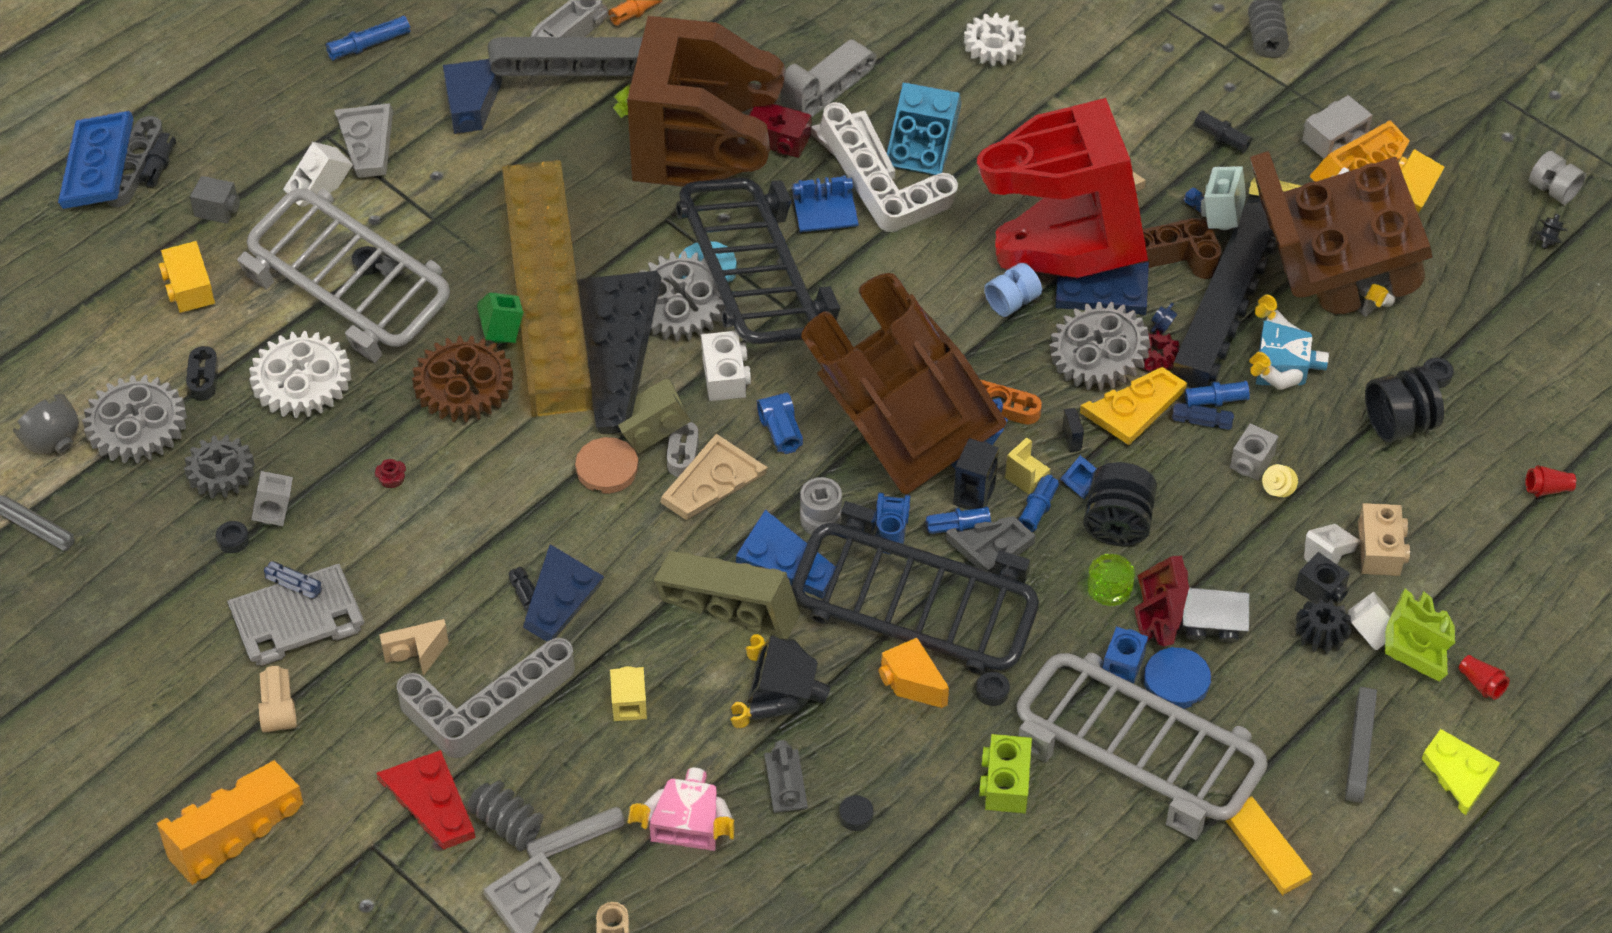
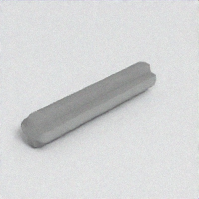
M613 807L526 844L527 853L530 859L541 852L545 857L551 856L625 824L624 816L619 807Z

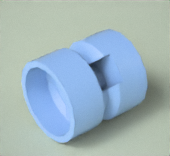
M1018 263L1008 269L1004 275H999L987 282L984 292L992 309L998 315L1007 317L1020 309L1022 305H1026L1038 298L1042 293V287L1034 270L1025 263Z

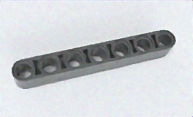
M497 37L488 43L487 48L491 71L500 76H633L643 37Z

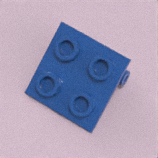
M843 175L842 177L831 178V183H829L828 177H825L824 184H820L819 178H816V184H814V180H798V183L793 184L792 193L800 232L859 226L851 190L853 189L852 178H846Z

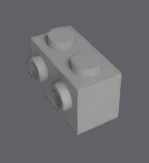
M1348 95L1338 102H1332L1328 108L1318 114L1311 115L1305 122L1302 141L1325 159L1331 152L1368 133L1372 114Z

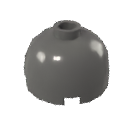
M64 394L54 395L57 401L50 404L46 399L39 402L18 420L21 428L19 430L14 428L13 432L28 450L37 454H51L54 452L61 454L73 445L72 439L77 433L79 420L75 409Z

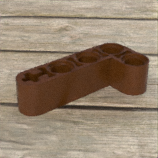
M1192 218L1143 229L1148 260L1139 263L1149 262V268L1187 260L1195 276L1202 279L1213 277L1220 262L1221 246L1212 228H1208L1207 221L1200 218Z

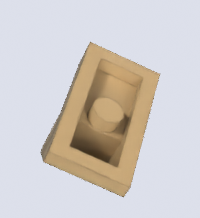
M444 619L379 634L385 663L404 661L410 657L418 656L423 675L426 674L449 643Z

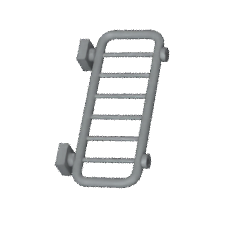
M308 189L292 190L249 233L247 239L248 249L256 258L244 252L237 261L244 274L266 290L275 282L269 272V269L273 268L363 329L364 331H361L352 325L345 332V335L352 349L375 364L382 356L377 345L379 341L390 347H399L407 344L445 305L449 299L450 288L448 282L440 276L443 270L432 260L423 265L334 206L332 203L335 199L325 189H321L317 194ZM304 200L313 205L270 252L260 246V238L296 201ZM318 209L334 219L330 226L291 266L275 256ZM339 224L356 234L313 280L296 270ZM360 238L377 248L335 295L318 285L324 276ZM382 252L399 262L393 271L356 310L339 299ZM404 267L420 276L421 279L378 325L361 314ZM426 281L438 289L436 297L402 333L393 335L383 329Z
M1060 653L1052 656L1046 661L1019 698L1017 714L1021 721L1024 722L1019 728V737L1032 738L1031 756L1047 763L1053 755L1054 743L1057 740L1173 799L1169 805L1166 825L1195 840L1203 831L1205 817L1215 820H1227L1240 812L1268 766L1266 755L1262 749L1250 742L1252 736L1246 728L1236 726L1232 732H1229L1102 669L1104 662L1095 653H1088L1084 659L1070 653ZM1068 666L1081 672L1048 720L1031 712V704L1059 667ZM1089 676L1111 688L1079 733L1075 735L1053 723L1086 677ZM1119 691L1140 703L1108 749L1104 750L1083 739V737L1115 692ZM1147 705L1169 716V719L1137 765H1134L1112 753ZM1175 720L1199 731V733L1165 781L1142 768ZM1207 735L1229 746V748L1198 795L1195 796L1173 785V782L1202 739ZM1235 750L1252 758L1254 765L1226 806L1218 807L1203 800Z

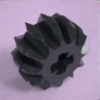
M1320 597L1315 603L1307 601L1303 609H1300L1296 615L1295 632L1297 636L1301 637L1302 645L1311 644L1313 653L1318 648H1323L1326 654L1331 651V648L1340 650L1343 643L1349 639L1351 633V615L1345 614V605L1336 607L1334 606L1333 599L1328 603H1324Z

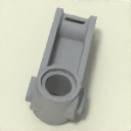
M569 0L534 28L531 37H585L595 28L599 27L608 16L607 6L602 4V0Z

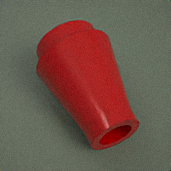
M1537 465L1535 468H1530L1527 471L1525 479L1526 489L1528 493H1532L1536 497L1561 492H1573L1576 487V476L1574 473Z
M1472 655L1466 656L1458 668L1485 698L1498 699L1504 694L1510 683V679L1506 676L1504 670L1478 660Z

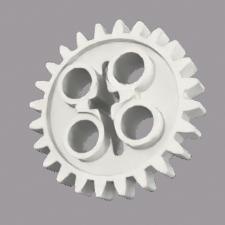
M304 331L299 338L296 337L294 332H291L290 339L288 340L280 335L278 336L279 343L277 345L270 341L267 342L269 350L259 349L260 358H253L252 360L254 367H251L249 371L251 375L250 383L255 398H260L261 406L269 404L270 412L272 413L280 408L283 417L289 411H293L294 418L299 416L300 411H305L307 417H310L311 409H316L319 413H323L322 405L326 404L333 407L332 398L342 399L341 390L349 389L347 381L351 380V367L346 351L340 349L339 342L331 344L330 336L325 337L321 341L318 332L312 338H308L307 331Z

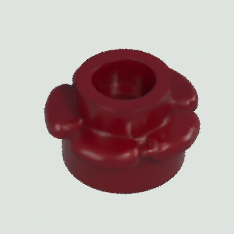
M386 459L382 461L381 465L376 467L375 476L379 478L382 486L396 488L404 481L406 466L401 461L397 462L394 459Z

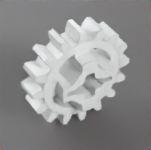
M995 13L993 18H989L987 14H984L983 20L974 18L973 24L967 25V31L964 34L966 52H971L972 59L980 57V63L982 64L988 60L991 66H995L996 61L1006 65V59L1016 61V54L1022 55L1026 38L1024 28L1018 27L1019 21L1017 20L1010 22L1008 15L1002 19L999 18L998 13Z

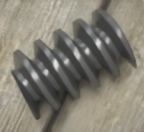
M1254 0L1248 7L1253 47L1257 54L1265 58L1280 57L1289 49L1290 43L1281 0Z
M500 780L492 785L485 783L479 786L469 799L468 811L476 814L477 818L482 822H486L489 828L496 830L499 836L506 838L510 845L516 846L519 852L525 850L526 844L535 840L538 835L544 815L540 812L533 814L534 807L530 804L523 806L524 799L520 796L514 798V791L510 788L504 790L505 784Z

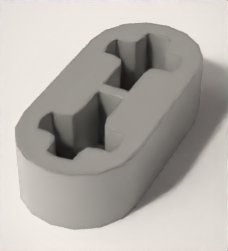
M690 422L670 434L667 450V469L674 476L679 477L697 456L699 434L698 428L694 423ZM683 434H688L686 443H681ZM680 455H685L683 464H678Z

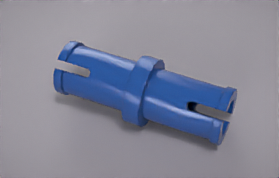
M1247 381L1221 385L1219 382H1212V386L1186 388L1184 391L1185 402L1189 408L1192 405L1203 406L1211 404L1219 407L1222 406V403L1250 399Z

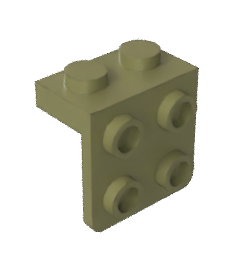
M663 379L636 396L632 417L618 426L636 452L640 453L690 423L691 419L670 379Z

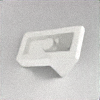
M1336 524L1312 529L1306 535L1304 558L1309 562L1319 552L1338 564L1341 556L1355 552L1361 541Z

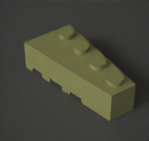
M669 551L654 579L662 601L699 614L703 610H707L717 620L728 624L731 619L748 625V631L759 635L762 630L776 634L775 636L779 639H788L801 614L787 573L774 568L767 569L747 563L740 564L723 561L719 558L696 556L688 552Z

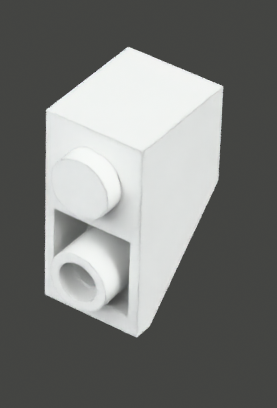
M312 142L283 190L289 193L295 189H308L317 194L321 189H325L330 193L340 186L353 164L338 148ZM304 200L296 201L300 207L310 204Z

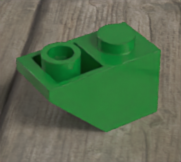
M498 293L486 294L477 303L485 340H491L495 343H516L523 316L519 296Z

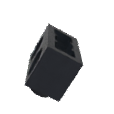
M968 439L955 469L953 505L968 510L987 506L996 487L999 447L984 441Z

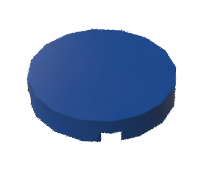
M1171 647L1160 650L1149 659L1145 667L1144 685L1147 691L1149 690V692L1183 709L1191 707L1193 703L1202 701L1210 688L1211 671L1206 661L1197 653L1185 648Z

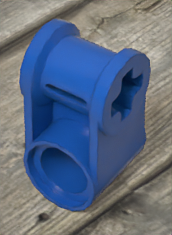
M878 493L876 536L904 544L906 524H908L910 495L898 498L884 496V493Z

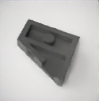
M1014 516L1002 518L996 522L977 523L974 525V529L957 532L956 528H953L946 532V540L977 568L994 573L995 560L999 550L1019 555L1035 544L1036 537Z

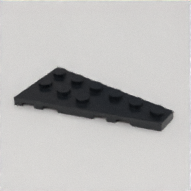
M657 270L576 279L595 425L601 434L621 432L618 425L632 417L662 278Z

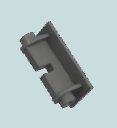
M785 740L777 741L772 752L765 753L773 811L777 813L808 809L798 749L792 750V747Z

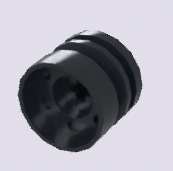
M1418 365L1411 367L1409 370H1401L1396 376L1388 374L1372 379L1366 384L1365 405L1368 417L1374 430L1383 441L1392 443L1409 437L1413 432L1420 434L1442 425L1444 419L1442 394L1437 381L1424 366Z
M1124 462L1107 463L1098 467L1091 476L1083 525L1087 533L1096 540L1108 545L1132 546L1143 542L1150 533L1152 509L1154 508L1157 489L1154 476L1142 467Z

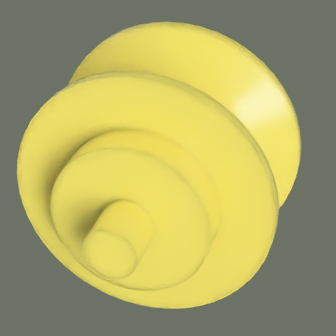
M1277 464L1270 466L1265 471L1262 483L1264 489L1270 495L1288 497L1296 490L1298 477L1292 468Z

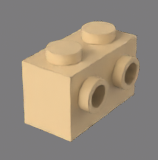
M1363 503L1358 520L1359 540L1361 541L1359 544L1361 574L1400 576L1403 564H1408L1410 558L1409 544H1404V537H1407L1408 520L1407 518H1402V506Z

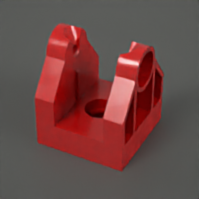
M1106 98L1035 115L1002 141L988 146L978 155V172L990 193L1043 197V199L1018 218L1006 222L996 230L997 262L1002 268L1008 270L1018 263H1025L1035 272L1079 278L1148 260L1131 159Z

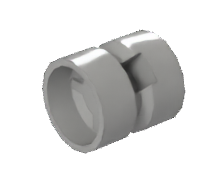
M1550 150L1533 167L1529 182L1542 191L1549 190L1551 197L1565 205L1577 195L1583 186L1586 173L1573 164L1566 165L1564 158Z
M819 477L808 480L800 491V521L804 531L811 535L822 524L830 522L841 524L842 492L839 485L832 479Z

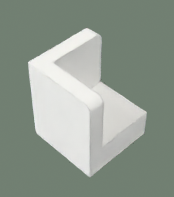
M1372 592L1349 609L1348 614L1351 615V623L1373 649L1378 650L1385 645V629L1392 612L1375 592Z

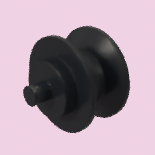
M1555 213L1553 218L1539 219L1543 224V228L1541 231H1534V233L1539 235V240L1543 241L1541 247L1547 249L1549 244L1563 243L1559 238V234L1561 231H1568V229L1563 227V222L1559 221L1561 215Z

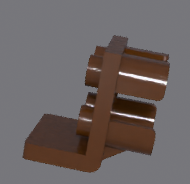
M1269 151L1250 156L1261 204L1265 210L1269 228L1274 232L1285 274H1287L1294 296L1301 298L1316 294L1323 309L1333 314H1346L1356 311L1361 307L1356 281L1388 272L1391 289L1395 297L1411 294L1423 284L1425 279L1423 261L1433 258L1431 246L1397 157L1377 163H1370L1361 168L1320 181L1309 182L1303 186L1283 192Z
M884 273L871 278L859 288L860 296L881 329L853 347L833 315L825 311L817 315L805 326L801 337L822 368L817 372L819 378L860 431L901 493L908 494L958 460L969 438L980 442L985 441L1003 429L1006 425V420L960 349L920 306L914 295L908 294L898 277L893 273Z

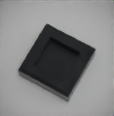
M1075 408L1064 409L1062 430L1070 453L1081 451L1084 429L1078 412Z

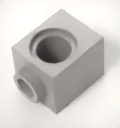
M1250 423L1233 449L1230 468L1241 475L1249 476L1258 481L1275 455L1278 436Z
M261 471L251 520L283 526L293 477Z

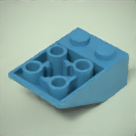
M903 82L887 150V156L894 168L930 175H937L943 172L961 109L960 93Z

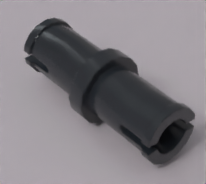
M1204 110L1199 112L1193 124L1194 127L1214 136L1215 141L1219 143L1225 142L1243 154L1247 151L1253 139L1251 136L1231 127L1232 123L1226 120L1222 122Z
M160 133L153 150L149 151L146 156L147 163L139 176V181L143 184L146 177H149L145 185L147 187H155L162 171L170 163L169 156L177 142L175 137L172 136L169 143H166L170 136L169 133Z

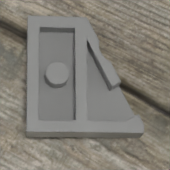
M541 852L484 888V895L511 933H533L560 887L562 878Z

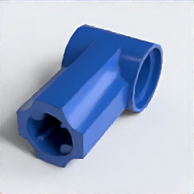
M786 392L757 400L760 421L764 427H768L777 451L784 452L785 454L795 452L797 448L803 445V437L795 420L794 407L789 393Z

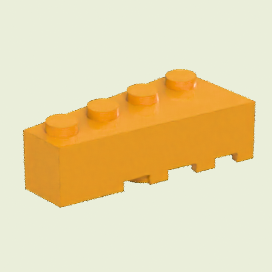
M275 760L238 779L236 788L230 791L221 788L212 793L208 803L198 808L191 804L182 809L181 814L183 816L172 822L165 818L156 823L168 859L192 885L200 879L209 877L218 866L229 858L238 856L244 847L256 838L265 836L274 825L285 817L294 815L299 807L304 804L299 785Z

